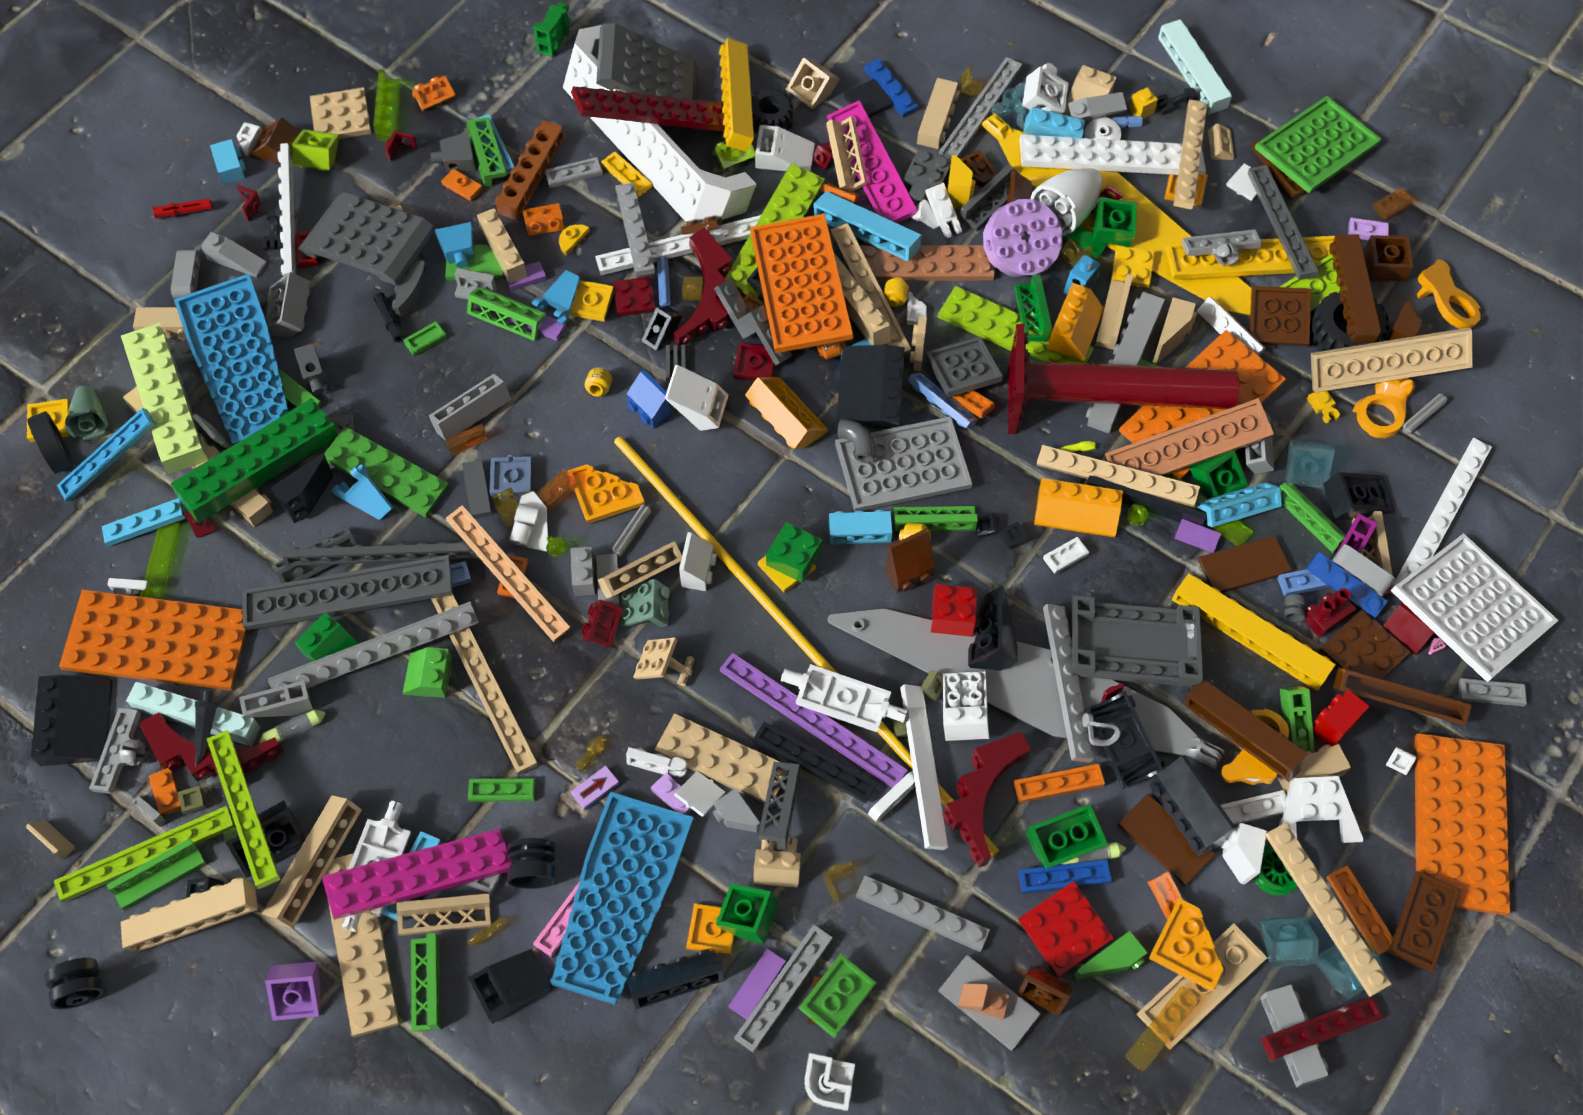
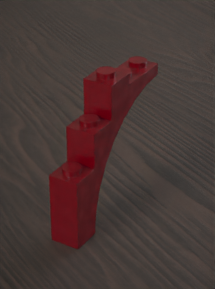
M705 227L689 237V247L697 257L703 272L704 290L694 314L681 328L674 332V342L678 347L690 343L696 335L705 333L709 327L715 332L718 329H724L730 322V316L714 288L726 282L723 276H726L731 270L732 258Z
M159 712L139 723L163 769L175 770L185 762L189 772L197 782L208 779L214 772L219 777L210 748H207L205 756L195 767V744L173 731ZM275 737L258 745L236 749L244 775L247 772L258 769L264 762L276 759L284 752Z
M1022 732L974 749L971 763L975 771L961 775L957 784V791L963 798L947 803L942 814L945 824L950 826L952 832L960 829L961 838L964 842H967L970 848V856L974 862H977L979 868L988 865L991 859L983 830V807L986 795L1000 775L1028 758L1031 749Z

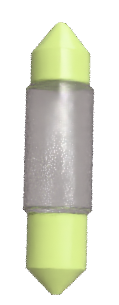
M312 710L283 722L275 728L264 732L260 739V744L274 737L278 742L285 741L312 729L313 726L322 722L325 712Z
M1117 842L1108 843L1106 847L1064 862L1061 865L1118 858L1126 850V847Z

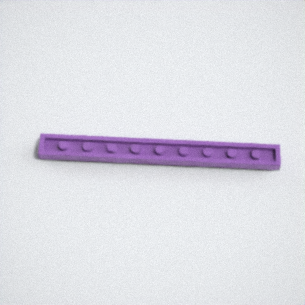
M734 653L721 666V673L893 788L907 774V769L825 714L796 705L797 695Z

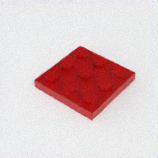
M1074 881L1017 919L1056 976L1062 975L1113 939V936Z

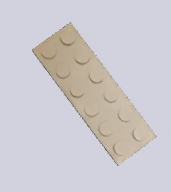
M675 713L655 748L656 754H663L669 759L678 757L685 760L687 763L686 768L695 772L698 771L702 775L727 787L736 788L738 792L764 804L773 761L779 762ZM777 769V776L780 779L786 777L789 773L788 770ZM781 786L773 790V794L776 797L781 789Z
M1235 924L1213 942L1214 950L1223 967V972L1213 992L1178 975L1137 1013L1138 1017L1169 1050L1267 959Z

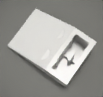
M760 125L755 153L756 168L787 171L790 164L793 163L811 172L815 143L780 127Z
M675 365L665 399L702 431L719 428L728 394L718 384L679 365Z
M986 671L943 673V722L946 741L989 739Z

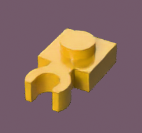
M1328 391L1314 392L1308 395V402L1316 414L1322 412L1323 421L1326 424L1331 420L1329 415L1338 420L1340 413L1334 408L1336 403Z

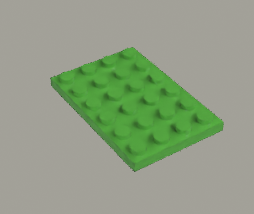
M1326 96L1259 141L1255 149L1310 194L1379 145L1382 139Z

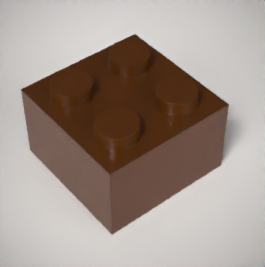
M1370 236L1365 246L1369 280L1407 281L1413 269L1409 236Z

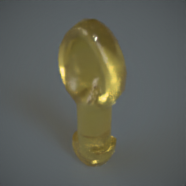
M597 736L590 740L586 753L576 763V768L579 771L585 770L593 756L599 755L604 750L606 745L604 736Z
M502 916L487 928L482 929L468 940V944L476 946L504 927L508 923L507 918Z

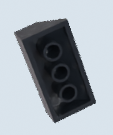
M1185 755L1179 757L1156 774L1149 786L1153 794L1157 796L1164 806L1165 812L1170 815L1177 829L1183 834L1190 848L1198 857L1219 849L1236 828Z
M710 949L701 950L694 957L688 958V956L677 958L675 963L666 965V963L655 965L653 970L644 972V970L636 971L631 974V977L627 978L636 1010L724 981L722 967L716 951H710Z

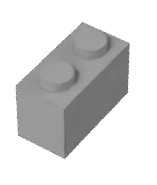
M592 547L571 548V573L574 596L595 595Z

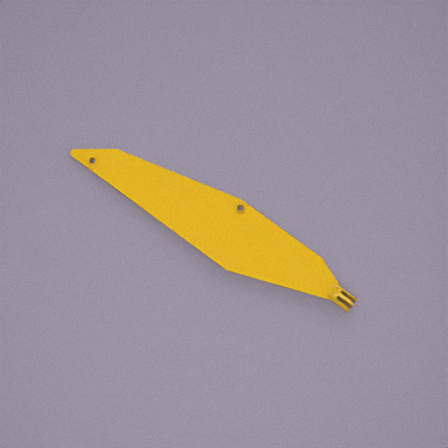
M996 113L982 122V127L998 140L1009 164L1014 167L1016 172L1032 181V186L1035 189L1048 179L1063 172L1073 170L1022 166L1019 139L1020 135L1027 134L1011 128ZM1098 170L1102 175L1101 190L1109 185L1124 195L1120 199L1121 201L1137 203L1136 236L1130 248L1154 251L1152 272L1205 301L1208 297H1213L1227 312L1250 315L1251 288L1238 276L1173 279L1166 254V245L1182 243L1183 238L1191 236L1118 172ZM1090 213L1078 227L1093 233L1094 214ZM1107 244L1106 246L1116 251V246L1118 245Z

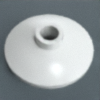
M1100 117L1092 120L1086 126L1084 138L1120 140L1121 130L1112 119ZM1100 130H1105L1106 133L1102 134Z

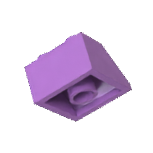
M317 961L273 965L270 967L265 982L272 1021L318 1017L320 1015L321 981Z

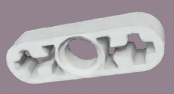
M913 771L909 772L871 808L868 815L875 822L880 821L915 788Z

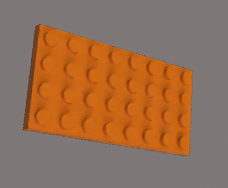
M825 214L750 227L775 353L853 339Z
M1225 330L1185 367L1237 370L1239 375V394L1236 406L1259 398L1262 404L1286 380V378L1228 330ZM1143 406L1119 428V432L1131 443H1135L1227 409ZM1192 466L1168 475L1174 480L1180 481L1191 471L1190 468Z
M82 590L59 667L61 670L232 691L247 630L243 628V609Z
M1417 733L1415 736V756L1417 757L1415 760L1416 871L1461 889L1456 909L1507 916L1510 914L1505 745Z

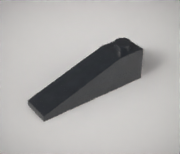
M1001 586L985 595L979 614L981 621L979 627H975L974 630L976 635L975 641L970 644L968 649V666L970 668L1001 671L1018 662L1017 641L1005 588Z

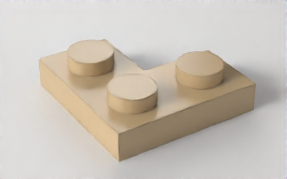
M919 317L918 324H914L912 347H915V351H911L910 363H914L913 371L921 372L927 317Z

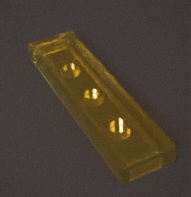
M1181 985L1124 1057L1140 1071L1144 1072L1200 1000Z

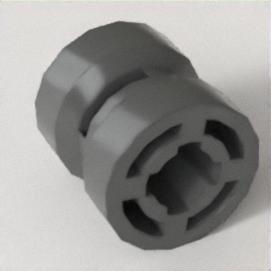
M1297 594L1286 596L1284 619L1289 622L1304 621L1306 616L1304 611L1306 598Z

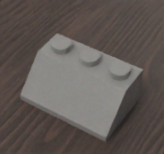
M292 272L286 274L269 288L265 318L271 337H292L301 332L305 326L304 315L308 308L306 303L310 295V281Z

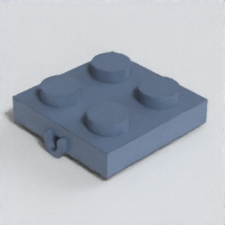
M510 454L507 457L491 458V497L522 496L531 492V456L515 457V455Z

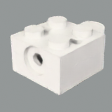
M1046 63L1043 67L1040 66L1027 76L1022 106L1029 110L1035 107L1062 114L1065 112L1069 83L1056 76L1057 69L1053 64Z

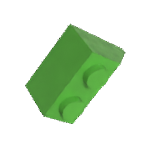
M426 647L411 653L403 695L446 698L452 664L449 649Z

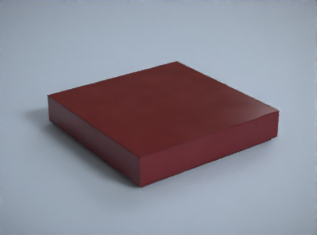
M739 342L733 379L755 381L758 377H773L775 364L764 345Z

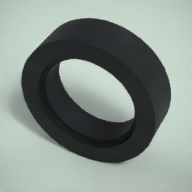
M44 411L27 418L34 440L51 470L57 474L73 467L74 463L67 445L48 412Z

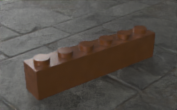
M1359 234L1336 235L1333 243H1330L1329 251L1334 259L1333 269L1337 273L1336 284L1340 287V302L1344 305L1343 316L1344 319H1347V334L1350 335L1351 343L1375 342L1381 330Z
M1339 667L1333 688L1346 692L1349 689L1358 696L1466 726L1472 706Z
M1203 679L1200 684H1197L1187 693L1185 707L1286 781L1290 782L1306 767L1308 754L1303 748L1296 746L1285 735L1275 731L1267 722L1253 715L1249 709L1243 708L1236 703L1232 697L1218 690L1214 684H1210Z

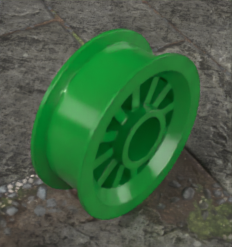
M1272 845L1265 846L1260 873L1254 877V881L1263 891L1271 895L1283 896L1293 892L1297 888L1296 882ZM1274 866H1279L1283 873H1278Z

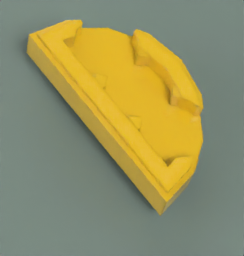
M575 224L564 229L559 236L561 251L567 256L590 232V228L585 225Z

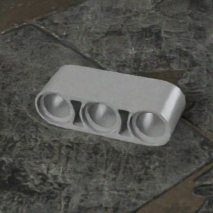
M178 250L176 253L171 283V294L174 299L196 292L201 261L198 250Z
M1346 544L1341 547L1332 560L1380 596H1384L1395 581L1391 574Z

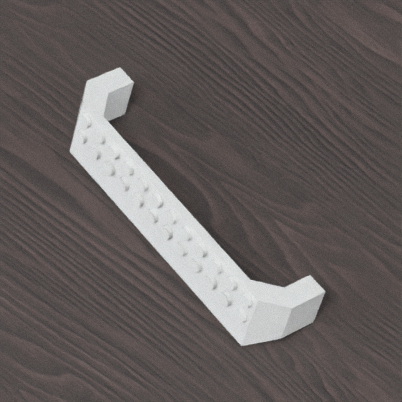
M602 25L579 29L563 86L572 98L571 90L573 86L608 90L596 84L599 36ZM617 87L613 90V91L619 90V91H622V92H626V91H624V90H622V89H619V88H617ZM590 117L685 221L697 219V222L704 221V217L712 215L715 218L721 217L723 220L746 213L756 187V183L746 172L725 178L700 170L658 124Z

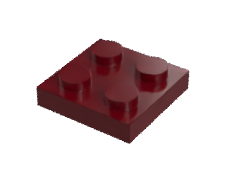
M651 276L613 281L618 317L655 311Z

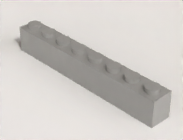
M1142 292L1140 299L1136 298L1133 305L1135 311L1133 314H1129L1126 322L1128 327L1127 329L1123 328L1119 338L1122 341L1120 344H1116L1113 351L1115 357L1113 360L1110 359L1108 364L1138 366L1139 360H1141L1161 314L1165 299ZM1094 403L1093 407L1089 406L1086 417L1089 418L1087 426L1110 434L1122 404Z

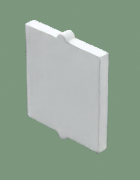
M1244 163L1227 182L1226 186L1236 191L1238 195L1241 194L1252 201L1257 192L1248 176V169L1251 167Z
M197 414L193 415V418L214 441L226 449L231 447L210 423Z
M696 771L674 796L685 803L687 808L693 809L703 817L714 806V802L725 794V791L714 784L712 779L709 780Z

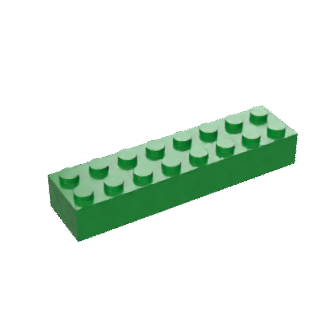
M311 398L172 482L171 485L177 498L199 524L334 441L338 436L335 425Z

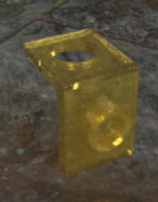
M968 66L959 78L960 93L978 97L983 90V82L972 79V67Z
M684 277L682 285L683 300H701L703 277Z
M509 488L493 495L495 507L507 528L514 526V518L518 508L513 490ZM508 495L505 499L499 500L501 497Z
M851 861L843 865L840 863L835 864L829 868L828 872L824 873L823 880L834 903L838 902L839 896L831 881L852 872L853 864Z

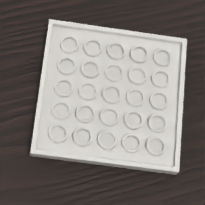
M1464 533L1391 590L1487 682L1559 621Z

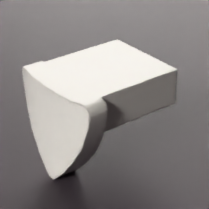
M925 199L916 206L917 213L911 218L916 221L920 220L932 229H935L939 225L931 205Z

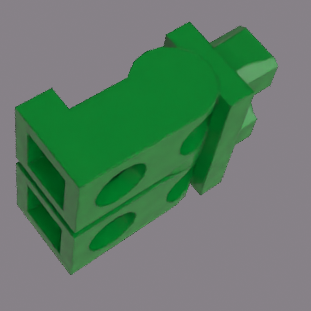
M559 2L557 6L551 4L544 21L541 24L536 22L534 25L537 52L553 57L564 41L565 36L568 37L570 34L569 25L571 19L567 14L569 11L568 4Z

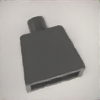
M468 132L441 140V151L431 153L433 164L443 162L446 172H450L452 169L458 172L476 171Z
M314 344L295 348L294 351L301 374L308 389H312L313 394L323 393V385L327 384V380Z

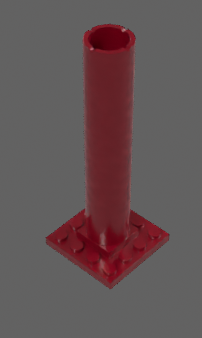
M1016 324L1008 364V434L1016 435L1017 427H1021V417H1023V408H1026L1027 400L1230 409L1237 404L1239 394V375L1237 370L1030 361V352L1026 349L1028 332H1024V324Z

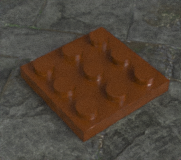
M1252 286L1249 333L1261 344L1308 346L1311 289Z
M1364 610L1358 612L1319 650L1337 668L1381 680L1410 654V651Z

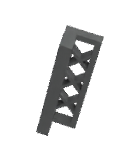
M1007 164L962 206L959 219L975 231L979 230L997 208L1007 203L1008 189H1006V184L1010 181L1011 172L1014 171V167ZM996 194H1004L1002 200H994ZM984 205H992V210L983 211L982 207ZM972 216H980L981 220L976 224L970 218Z
M345 527L304 549L314 546L321 548H332L333 546L353 547L357 543L351 532ZM283 560L272 565L281 583L304 580L332 566H285Z
M773 761L758 838L776 841L777 850L786 851L800 780L799 764ZM777 769L788 770L789 775L780 779L777 776ZM781 786L785 793L777 798L773 794V790ZM778 805L781 808V812L773 816L769 809ZM772 823L778 828L777 834L765 833V828Z

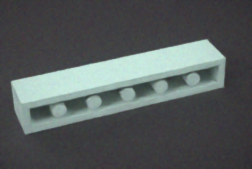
M1181 19L1162 25L1159 40L1190 87L1195 89L1200 102L1207 103L1206 111L1208 114L1227 109L1232 97L1231 92L1225 87L1222 78L1217 75L1213 65L1209 63L1205 53L1201 51L1196 40L1189 33L1187 26L1183 24Z
M135 682L126 700L134 710L151 716L159 712L167 721L195 729L194 706L197 700ZM217 707L210 734L217 735L228 730L234 742L252 746L261 727L254 718H244L242 714Z

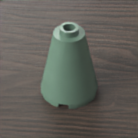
M80 386L75 389L67 413L65 427L67 432L75 438L80 436L83 437V440L96 439L102 436L108 427V420L97 394L90 386Z

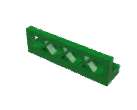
M1035 274L1032 275L1030 284L1015 283L1014 291L1021 324H1024V332H1028V341L1048 342L1052 325L1041 275ZM1020 290L1029 291L1030 294L1026 296ZM1027 302L1033 307L1029 309L1023 304ZM1031 316L1035 321L1031 322L1026 317ZM1033 329L1039 335L1029 334V331Z

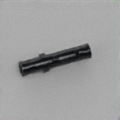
M383 292L376 293L373 296V300L385 321L386 329L390 331L396 343L402 342L406 335L400 327V320L395 317Z

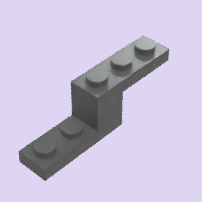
M732 279L714 288L743 339L756 332L775 366L793 356L790 351L775 353L767 311L764 305L750 312Z

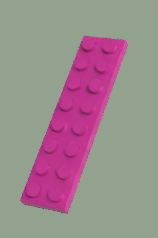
M858 100L827 115L828 121L832 119L839 123L850 116L855 119L868 184L862 188L875 213L895 223L914 216L917 213V209L861 102ZM850 125L844 127L845 135L848 134ZM850 140V143L848 145V150L850 152L854 145L853 140ZM854 156L851 162L853 168L857 162L856 156ZM857 173L856 176L861 181L860 173Z
M496 829L322 876L333 919L336 920L506 873L512 863L508 860L509 854L501 831Z

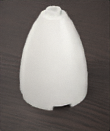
M1079 168L1063 172L1038 186L1033 191L1031 199L1045 204L1056 215L1062 229V236H1065L1081 225L1094 208L1102 188V175L1093 168Z

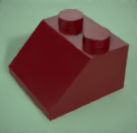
M1403 602L1383 625L1386 631L1414 655L1420 651L1434 633Z

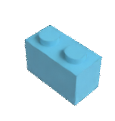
M232 139L210 145L223 185L245 178L243 171L246 168L243 160H239V157L242 155L238 145L234 146Z

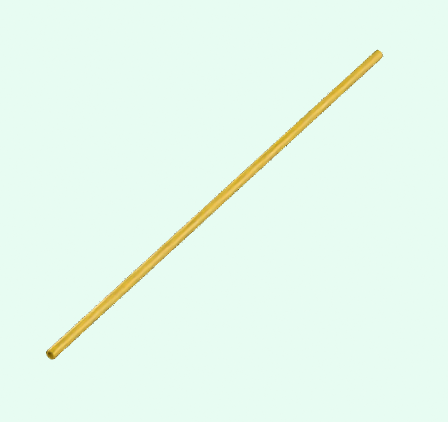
M622 436L617 437L614 443L699 537L713 545V552L717 554L719 559L818 667L837 673ZM881 721L878 729L879 735L913 771L910 751ZM938 783L941 803L946 806L947 803L954 800ZM984 834L991 858H993L1000 850Z

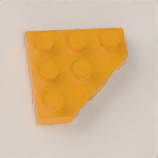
M587 464L568 470L569 478L587 524L638 508L643 504L645 505L640 489L635 483L620 480V477L607 472H600Z
M1178 898L1149 959L1213 992L1223 972L1222 964L1214 950L1215 946L1203 922L1200 908Z

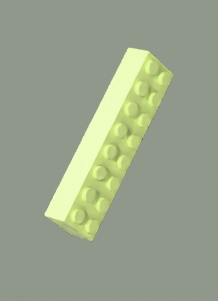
M154 324L121 335L143 407L148 409L156 423L151 428L161 462L167 473L170 474L208 461L167 336L161 324Z

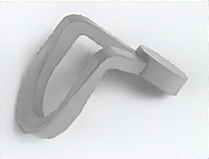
M1085 713L1083 715L1082 723L1084 727H1088L1089 741L1092 745L1109 746L1120 737V730L1114 723L1094 722L1092 714ZM1093 726L1113 728L1115 730L1114 735L1107 740L1096 739L1093 735Z

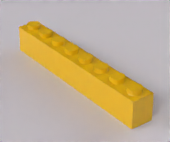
M727 38L725 44H722L719 50V55H721L720 66L722 67L720 77L722 78L721 89L723 90L722 101L724 102L722 113H724L723 125H725L724 137L726 138V146L747 152L754 139L747 44Z
M1188 573L1175 591L1172 601L1179 605L1199 607L1201 619L1316 691L1319 690L1335 666L1328 657L1316 653L1310 646L1295 640L1291 634L1279 630L1273 623L1258 617L1254 611L1242 607L1236 600L1221 594L1217 588L1208 586L1197 576H1192Z

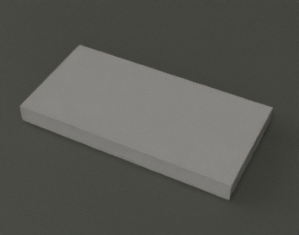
M968 955L965 956L938 991L1011 1051L1040 1015L1037 1010ZM963 984H986L989 990L1009 995L1004 1019H998L958 1007Z

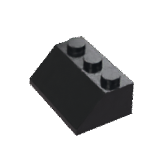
M285 800L258 814L274 863L302 847L306 839ZM235 826L223 832L224 840L245 877L248 878L252 874Z

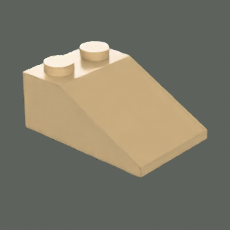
M1083 65L1066 100L1065 112L1062 115L1071 117L1068 105L1070 102L1088 97L1112 94L1116 77ZM1091 121L1085 122L1084 127H1086Z
M1173 297L1152 362L1153 364L1157 365L1184 341L1186 334H1190L1197 312H1194L1195 303Z

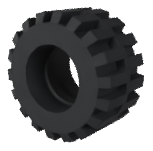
M769 88V90L763 89L762 92H756L755 96H751L754 133L757 132V135H759L760 125L776 126L787 131L791 129L793 123V102H791V98L787 97L785 92L781 93V90L777 89L775 91Z

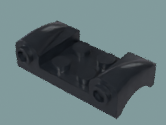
M1126 691L1085 709L1086 713L1092 714L1094 722L1114 723L1120 730L1118 740L1109 746H1103L1111 762L1122 790L1155 776L1165 766L1160 754L1156 755L1134 709L1136 707L1134 699L1131 695L1128 696ZM1093 726L1101 740L1110 739L1114 735L1115 730L1113 728Z

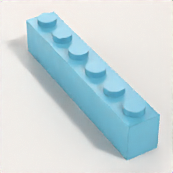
M826 191L814 203V216L825 214L828 225L836 228L848 223L856 238L909 262L920 250L921 234Z

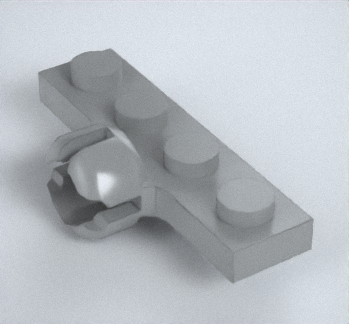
M1254 229L1186 237L1182 239L1181 244L1187 256L1213 254L1220 265L1226 266L1224 261L1226 260L1227 264L1231 266L1238 261V255L1240 254L1238 250L1260 248L1262 242Z
M118 708L89 787L93 792L113 794L122 768L126 765L137 766L144 761V758H136V755H146L145 744L140 740L133 739L142 714L138 710Z

